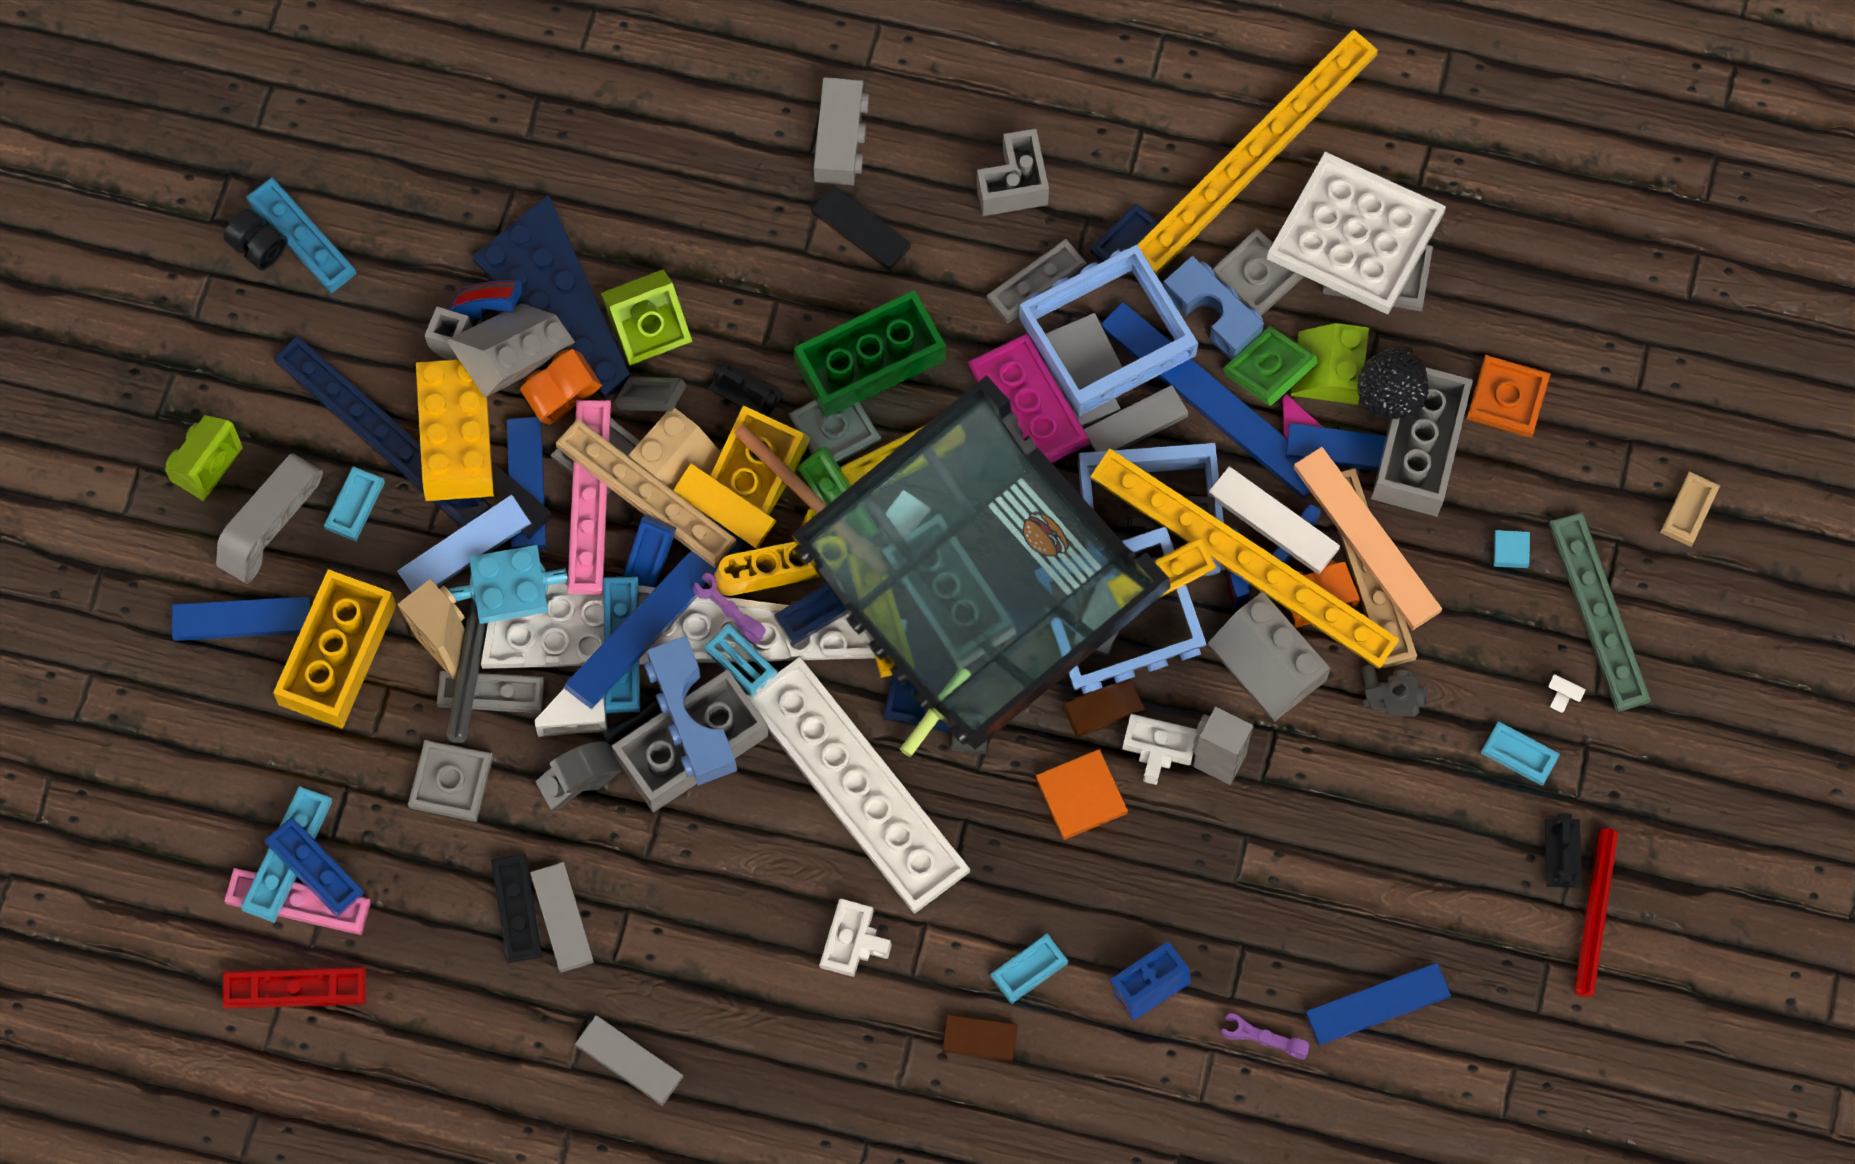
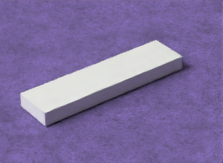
M1230 466L1208 493V496L1215 497V501L1318 575L1340 549L1338 543Z

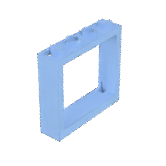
M1138 245L1122 252L1118 249L1110 256V259L1100 264L1094 262L1087 265L1081 270L1079 275L1071 279L1068 277L1062 278L1055 282L1051 289L1041 294L1038 292L1033 293L1030 299L1019 305L1020 321L1078 416L1195 357L1197 353V340ZM1132 271L1175 341L1079 390L1036 319Z
M1215 443L1114 450L1145 472L1204 468L1207 497H1209L1210 489L1219 479ZM1107 451L1079 453L1078 470L1081 496L1093 510L1090 476ZM1215 501V518L1224 523L1222 506ZM1085 537L1086 551L1089 553L1097 550ZM1214 561L1217 569L1205 574V576L1218 574L1220 570H1225V567ZM1091 568V571L1094 574H1096L1097 571L1094 568ZM1116 571L1104 582L1118 580L1117 574L1120 573Z
M1166 526L1122 541L1134 554L1159 545L1163 555L1174 551ZM1105 547L1089 552L1099 565L1108 563L1099 553V551L1106 550ZM1083 555L1079 556L1090 569L1093 568ZM1073 558L1069 559L1080 572H1083L1082 568ZM1063 561L1059 562L1070 576L1074 575ZM1050 565L1051 569L1060 579L1064 578L1053 565ZM1043 568L1035 570V578L1054 598L1050 582L1054 580ZM1184 585L1176 589L1192 639L1081 676L1077 665L1068 673L1074 691L1082 689L1083 694L1103 688L1102 681L1114 678L1115 682L1119 683L1136 677L1134 670L1146 666L1149 672L1169 666L1167 659L1180 655L1182 661L1201 655L1199 648L1205 647L1207 644L1187 586ZM1057 620L1052 624V628L1063 657L1072 648L1064 624Z

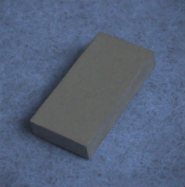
M629 377L614 403L622 411H673L687 385L682 378Z

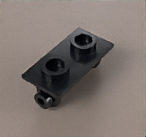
M725 362L724 365H717L713 372L715 379L708 388V390L741 408L744 405L767 417H770L784 395L781 391L728 362Z
M1560 813L1557 815V819L1545 818L1546 887L1582 888L1580 819H1572V815L1569 813Z

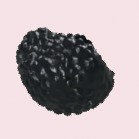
M1400 347L1388 348L1386 351L1383 350L1376 356H1372L1363 365L1359 374L1358 395L1365 409L1372 415L1393 420L1411 415L1424 407L1429 393L1426 365L1422 364V360L1413 355L1412 351L1401 349Z

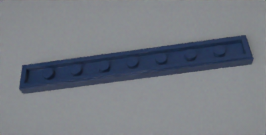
M297 335L273 358L275 363L424 494L420 443ZM481 497L432 501L460 527L465 526L491 508Z

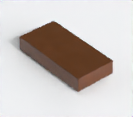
M947 1015L942 1052L1013 1062L1018 1025Z

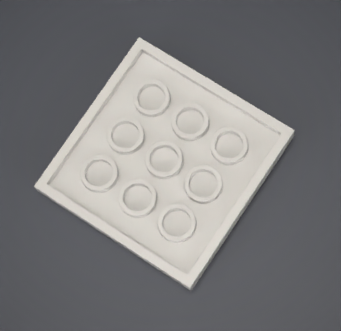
M1325 152L1268 251L1267 260L1389 315L1444 215L1446 206Z

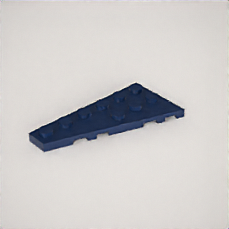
M548 194L473 255V261L491 281H521L522 294L516 306L523 303L557 315L575 342L568 350L574 349L582 353L602 384L597 392L606 400L626 383L630 374Z

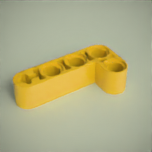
M811 508L803 519L800 528L816 515ZM830 528L815 540L812 545L832 572L835 573L845 558L847 550L845 541ZM796 542L727 555L720 561L714 573L717 581L716 589L725 596H733L821 577L810 563L806 565L795 553L793 548L797 546ZM827 551L831 553L835 559L829 560L825 558L821 552ZM789 558L798 559L803 566L793 565ZM756 565H765L769 568L770 573L761 572Z

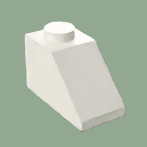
M564 687L535 719L538 737L606 731L605 698L603 697L591 710L566 691Z

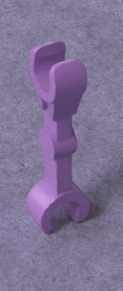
M704 573L702 580L710 586V589H703L695 582L692 587L693 593L701 599L710 598L721 608L725 616L732 618L737 623V627L749 643L757 644L766 632L765 627L759 621L746 614L743 615L735 603L728 601L716 589L717 581L715 577L710 573Z
M1227 1014L1225 1016L1227 1021L1235 1022L1238 1025V1029L1233 1032L1221 1029V1034L1226 1039H1250L1259 1042L1263 1046H1271L1286 1051L1288 1055L1297 1059L1304 1060L1307 1057L1309 1051V1043L1298 1038L1288 1039L1273 1034L1269 1030L1252 1027L1236 1014Z

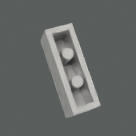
M823 77L814 162L815 182L854 185L855 173L862 174L863 154L858 153V144L865 143L866 123H861V114L868 113L869 93H863V81Z
M1217 707L1214 708L1210 716L1204 714L1195 732L1197 735L1193 742L1195 745L1192 751L1196 756L1193 767L1231 785L1246 757L1253 725Z

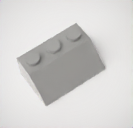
M523 303L515 306L513 312L505 311L447 341L484 397L527 377L536 370L550 365L554 355L562 350L569 349L575 343L557 315Z
M1263 592L1236 611L1207 644L1274 722L1326 682L1330 667Z

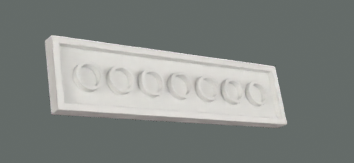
M801 657L778 672L773 679L770 678L763 688L760 687L753 697L749 694L747 695L767 723L768 731L914 914L970 873V868Z

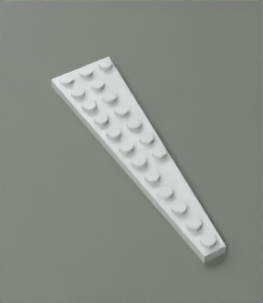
M568 582L548 585L546 595L548 612L488 623L481 660L482 669L582 666L604 643L603 595L568 594ZM638 586L639 605L655 589L654 587ZM697 597L649 649L687 636L697 663H715L716 661L704 650V646L724 627L730 624L745 640L746 638L737 627V623L732 618L725 616L715 602L710 598L701 599ZM725 597L728 601L735 603L743 615H748L765 627L766 632L763 638L755 645L749 644L766 661H791L799 657L802 660L875 658L874 653L868 646L870 640L864 632L858 635L846 621V618L849 617L848 614L792 646L774 618V614L789 605ZM901 620L906 634L907 621ZM729 636L724 638L747 662H753ZM719 645L715 647L729 662H735ZM647 651L639 659L640 664L649 662Z

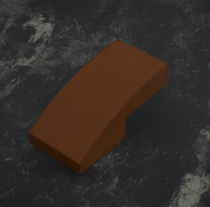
M1131 679L1095 690L1062 706L1076 737L1106 729L1110 723L1130 718L1131 714L1140 715L1145 710Z

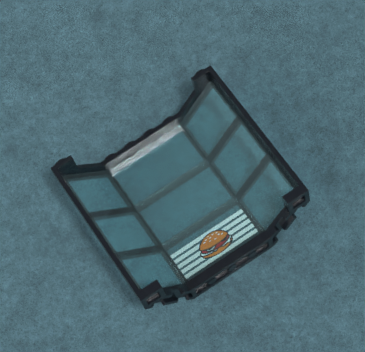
M987 375L792 534L797 545L793 550L806 565L810 563L837 598L849 615L846 621L858 635L862 632L867 635L871 640L868 644L869 648L879 660L886 657L894 666L890 669V672L902 686L908 683L914 689L915 693L912 697L924 711L930 708L950 728L952 734L962 745L968 743L974 750L1171 588L1169 577L1147 552L1134 561L1133 557L1136 556L1134 552L1118 538L1038 449L1031 437L1027 436L1024 439L1021 437L1024 433L1017 424L1019 420L1012 412L1009 399Z

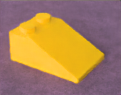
M743 405L710 476L769 515L787 485L734 434L735 431L744 424L794 473L811 437Z

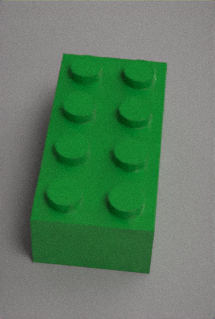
M913 290L794 347L795 365L826 418L946 361V344L916 291Z

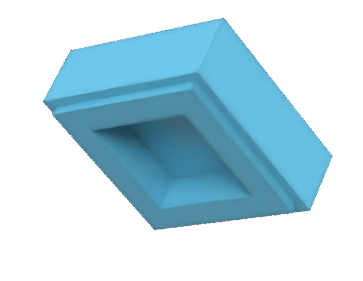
M1495 530L1494 566L1528 568L1530 532Z

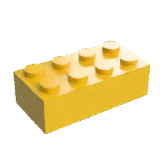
M459 359L416 362L422 482L425 501L494 496L487 397H484Z
M328 569L273 692L278 705L343 729L397 606L392 592Z

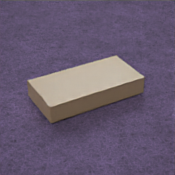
M1689 471L1660 533L1692 547L1720 485Z

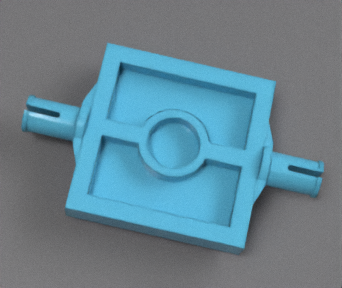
M533 545L470 556L472 573L470 585L450 588V592L456 601L473 599L477 607L479 622L483 624L548 612L546 600L548 585L567 583L568 578L566 568L545 572V568L540 562L538 546Z

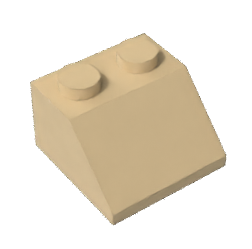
M674 407L673 411L665 413L631 451L628 457L673 490L691 463L708 475H711L721 452L697 424Z
M429 579L397 605L414 637L455 681L465 634L461 621L465 617L454 604L456 599L445 586L439 589Z

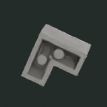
M1037 129L1003 134V154L1006 165L977 170L976 187L982 216L1048 205L1049 186Z

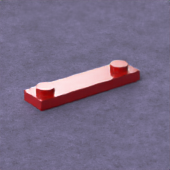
M365 967L226 971L223 972L222 1006L224 1009L365 1005L367 970Z

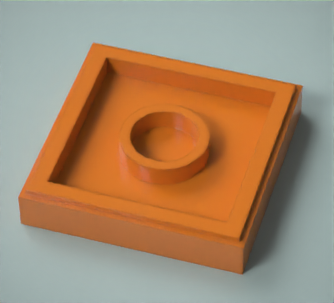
M1485 355L1466 419L1532 438L1551 373Z
M1100 749L1036 775L1035 779L1063 840L1128 813Z

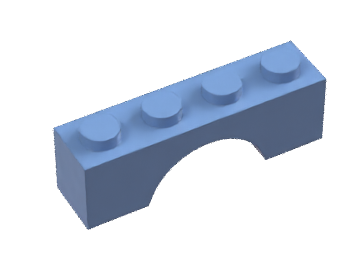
M687 636L648 649L649 662L644 663V667L650 682L657 681L661 693L657 694L656 697L662 713H670L673 724L668 726L675 746L682 744L686 756L680 757L687 777L694 775L697 785H701L736 772V760L724 730L711 729L699 725L688 715L684 708L688 690L700 678L699 666Z

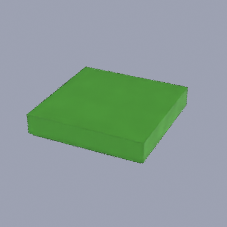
M1269 326L1222 369L1227 378L1271 406L1318 364L1316 355Z

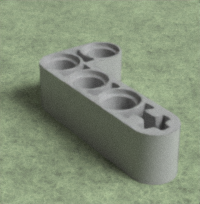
M293 453L290 454L222 531L217 543V567L246 584L250 583L262 565L263 549L315 491L322 479L323 470Z

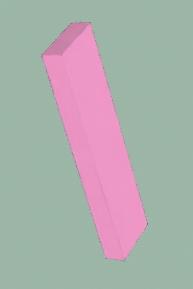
M234 868L224 902L228 905L241 907L257 873ZM294 882L278 916L362 935L371 901L368 898L360 897L339 917H336L305 884Z

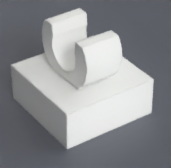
M1554 674L1548 687L1557 691V694L1550 707L1563 713L1570 698L1580 702L1586 689Z

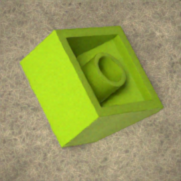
M664 269L601 293L611 324L629 365L692 342L675 288Z
M1333 323L1299 331L1297 344L1316 355L1318 364L1292 386L1291 396L1358 405L1360 396L1358 395L1357 385L1360 371L1365 364L1369 327Z
M204 415L199 423H194L186 434L184 444L179 450H174L167 459L165 471L170 481L204 501L243 448L233 423L225 419Z

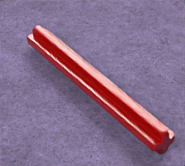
M1601 828L1598 832L1574 990L1577 996L1586 998L1592 997L1595 992L1618 839V831L1609 828Z

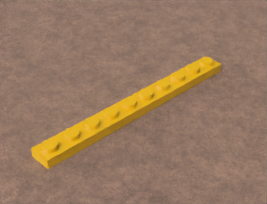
M1353 29L1138 244L1156 276L1377 56V48Z
M1108 449L1090 476L1091 480L1161 526H1166L1167 530L1185 542L1190 543L1201 537L1214 561L1378 669L1382 667L1399 641V638L1112 449Z

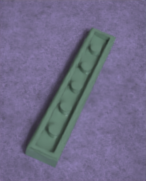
M1583 512L1551 520L1549 522L1551 534L1615 711L1620 712L1648 704L1651 700Z

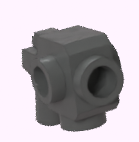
M1366 665L1361 668L1367 697L1363 704L1365 707H1371L1373 712H1388L1389 716L1415 717L1419 713L1420 707H1426L1427 688L1426 686H1420L1412 672L1396 670L1393 672V676L1388 677V682H1378L1373 665Z

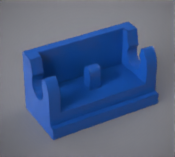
M1167 941L1111 978L1110 982L1113 985L1117 1000L1123 1001L1127 1014L1132 1021H1135L1189 985L1191 979L1189 967L1170 942Z

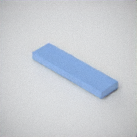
M511 494L397 570L411 593L429 579L439 587L469 567L470 556L490 553L520 533L531 522Z

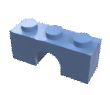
M1191 256L1163 282V287L1172 302L1185 317L1195 308L1201 306L1211 307L1219 313L1221 318L1211 327L1209 340L1230 360L1235 358L1262 333L1264 323L1258 311L1251 306L1247 308L1239 300L1237 292L1230 285H1223L1215 278L1214 271L1207 263L1199 262Z

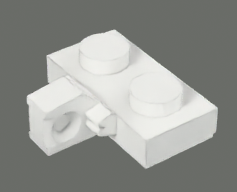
M1131 714L1122 749L1141 754L1139 761L1147 763L1143 782L1157 785L1161 767L1170 769L1171 761L1186 765L1191 764L1192 749L1195 745L1193 742L1197 735L1195 733L1196 729Z
M839 899L819 964L820 968L854 977L859 959L868 961L869 955L888 959L892 947L891 941L876 937V929L869 927L874 912L873 907Z

